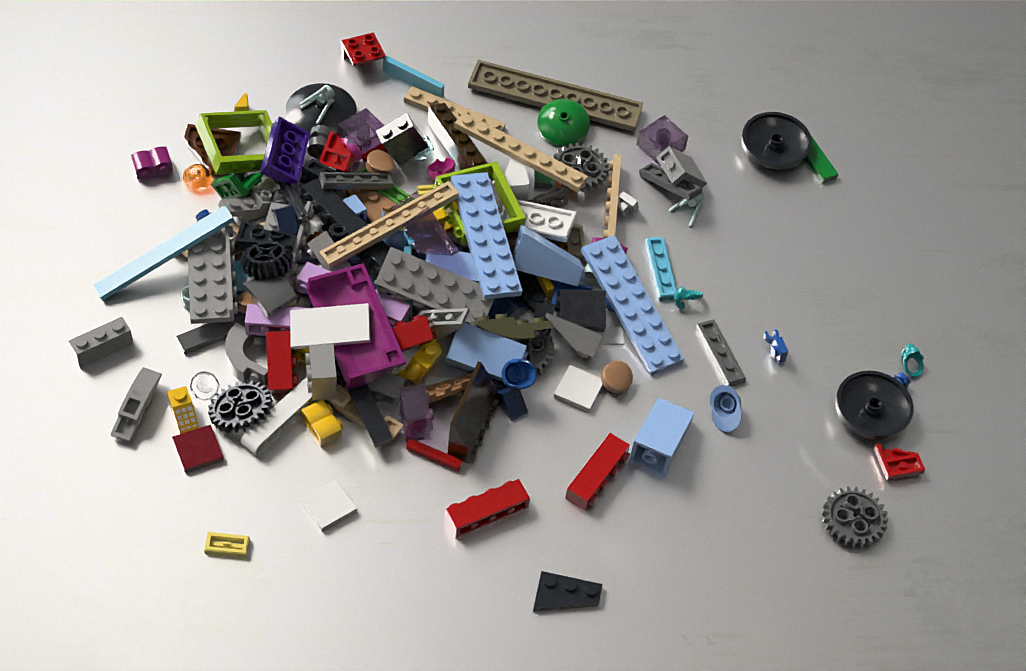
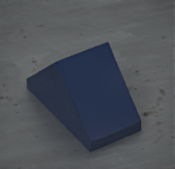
M289 205L271 209L278 230L298 235L299 230L293 206Z
M505 384L497 388V399H500L499 406L511 422L528 414L521 390L510 389Z

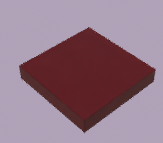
M211 424L172 436V441L184 473L224 460Z

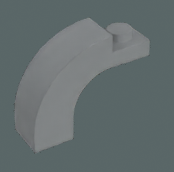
M235 323L229 331L225 342L228 368L241 382L250 378L254 383L260 382V384L266 386L268 383V369L252 362L245 356V352L253 343V335L246 334L245 327Z

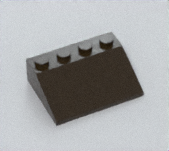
M478 361L450 423L447 454L469 464L472 457L476 458L480 448L478 443L479 441L483 442L486 435V430L484 429L486 425L490 426L493 418L491 413L493 410H497L500 399H497L498 390L482 362Z

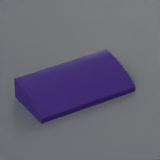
M279 116L271 127L260 174L277 181L298 184L310 133Z

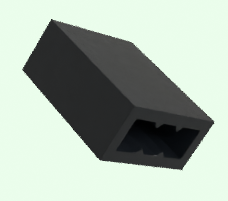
M408 113L376 130L382 145L398 165L429 148L423 134Z
M560 289V293L556 295L555 306L559 307V314H556L557 317L594 332L605 331L606 290Z

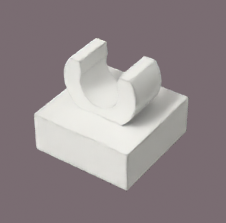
M624 191L620 194L619 213L624 216L629 210L635 213L639 209L638 201Z

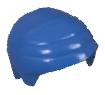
M518 358L508 361L502 368L501 374L502 380L508 388L522 390L531 387L535 383L537 372L533 364Z

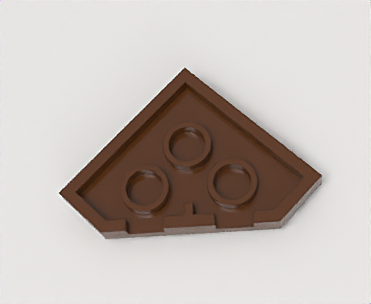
M188 124L184 135V142L211 174L228 176L229 174L215 173L196 126ZM210 129L221 156H236L241 132L226 129Z

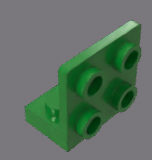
M257 172L246 175L240 180L232 174L215 179L210 185L221 199L244 198L250 193L249 189L252 186L254 187L262 181L261 178L264 175Z

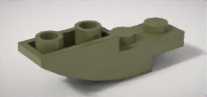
M507 314L495 315L496 319H489V316L477 317V321H471L472 326L509 339L535 338L534 330L552 328L551 321H544V317L532 318V322L526 323V319L514 320V317H507Z

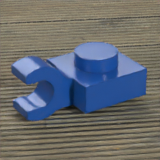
M774 329L773 336H770L765 331L763 337L767 343L772 345L770 348L771 355L775 357L778 364L785 363L788 349L783 338L779 337L777 329Z

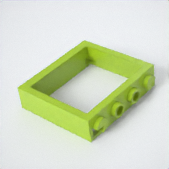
M267 110L199 114L195 126L216 174L260 172L265 154L221 156L210 129L259 126L267 144L273 124Z
M497 161L436 176L433 189L447 181L451 183V176L487 172L510 219L502 221L505 234L519 230L521 225L524 226L526 217ZM450 202L441 207L447 214L448 223L452 224L455 237L459 238L461 245L468 244L463 223L453 203Z

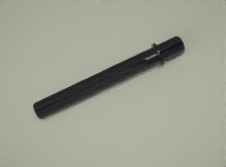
M274 180L281 188L290 206L294 207L298 220L303 221V223L307 222L306 219L309 218V215L291 184Z

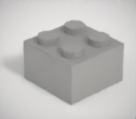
M333 344L309 345V353H305L308 393H312L313 401L337 399Z

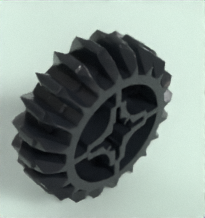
M265 240V242H258L256 245L252 244L251 247L246 248V251L242 252L241 265L248 277L269 280L289 272L294 258L290 246H287L286 243H281V241L274 242V240L267 242Z

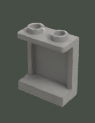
M669 146L656 157L672 184L677 185L683 179L701 188L708 184L693 159Z

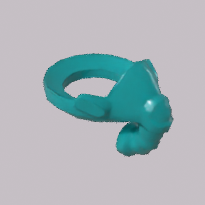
M681 286L674 295L675 305L680 310H684L685 304L681 302V299H701L703 293L686 290Z
M907 344L901 353L904 370L911 377L920 376L924 369V356L913 344ZM910 358L917 362V370L914 373L907 367V362Z

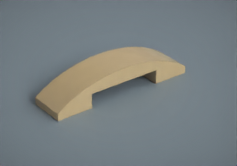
M338 384L336 386L337 399H329L328 402L350 421L366 430L347 389ZM389 415L383 416L394 439L404 425Z

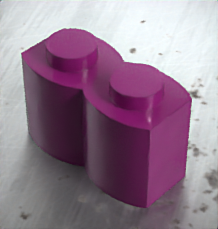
M159 146L149 151L143 150L131 154L137 179H149L154 175H166L173 171L166 146Z

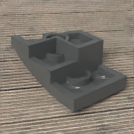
M284 275L277 276V278L273 277L269 280L258 278L242 283L244 290L251 294L253 302L260 306L262 313L267 317L273 315V310L283 309L297 299L293 288Z

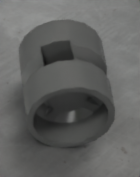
M316 125L311 128L307 146V153L311 157L321 158L330 131H332L329 127Z

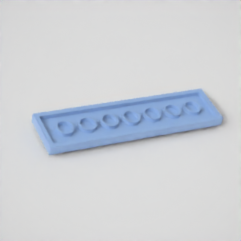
M488 173L451 176V184L459 192V198L456 199L483 299L521 296L522 288Z
M615 235L583 246L581 248L582 254L602 290H606L608 301L648 373L651 375L684 361L682 353Z

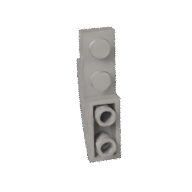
M281 189L253 191L251 197L220 199L218 206L221 208L225 205L232 217H237L239 221H242V219L251 220L268 215L271 202L289 205Z
M145 367L140 370L118 411L117 420L110 433L111 437L128 443L131 442L144 410L148 408L162 373Z

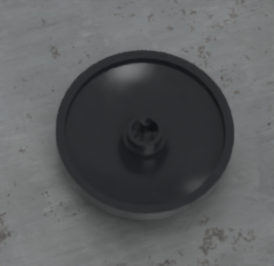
M317 83L304 86L295 91L286 104L287 120L309 133L312 127L324 125L340 137L353 127L357 117V107L353 97L344 89L332 84ZM324 85H328L335 93L332 97L334 102L328 108L320 124H316L327 103H321L316 99L304 109H300V106H302L300 103L319 91Z
M765 112L755 115L747 121L742 131L741 143L745 153L756 163L771 169H790L806 160L811 150L812 138L807 127L797 118L780 112Z
M860 371L851 374L840 384L835 397V407L841 421L851 431L868 439L886 440L894 438L905 431L913 417L914 405L908 390L897 379L882 372Z

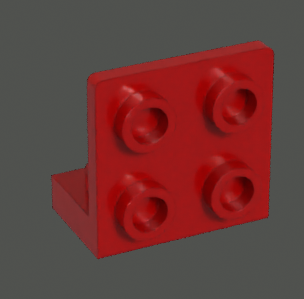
M374 32L341 40V55L343 59L349 58L353 66L384 59L386 56Z

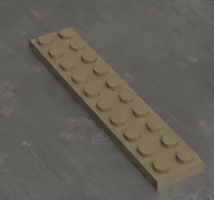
M477 60L468 82V88L542 108L553 100H573L585 108L591 121L633 132L643 107V102L482 60Z

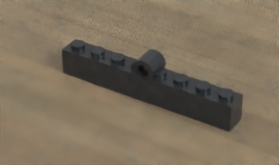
M319 178L301 186V201L304 204H307V201L311 202V209H314V214L322 220L324 225L329 227V236L334 243L367 226L332 189H322ZM381 240L357 253L355 256L359 257L364 265L370 268L375 276L378 277L390 247Z

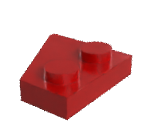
M330 131L319 162L336 170L350 172L355 155L337 133Z
M875 444L873 449L886 480L924 474L925 467L918 453L906 452L898 448L890 450L881 448V444Z

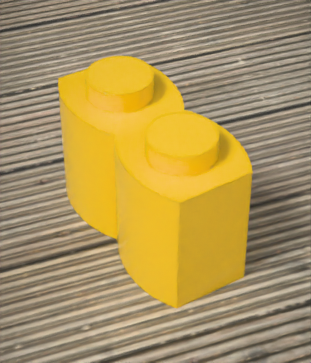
M323 400L301 409V418L320 447L342 437L343 429L340 419H336L332 415L333 410L330 404H326Z

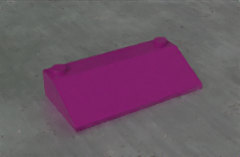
M364 263L308 278L307 292L314 308L369 303L371 342L334 346V357L347 389L367 384L406 364L404 355Z

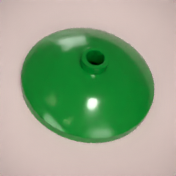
M557 99L547 103L539 112L537 119L540 135L548 143L558 147H569L570 143L576 145V143L581 142L586 137L590 126L589 115L585 108L569 99Z

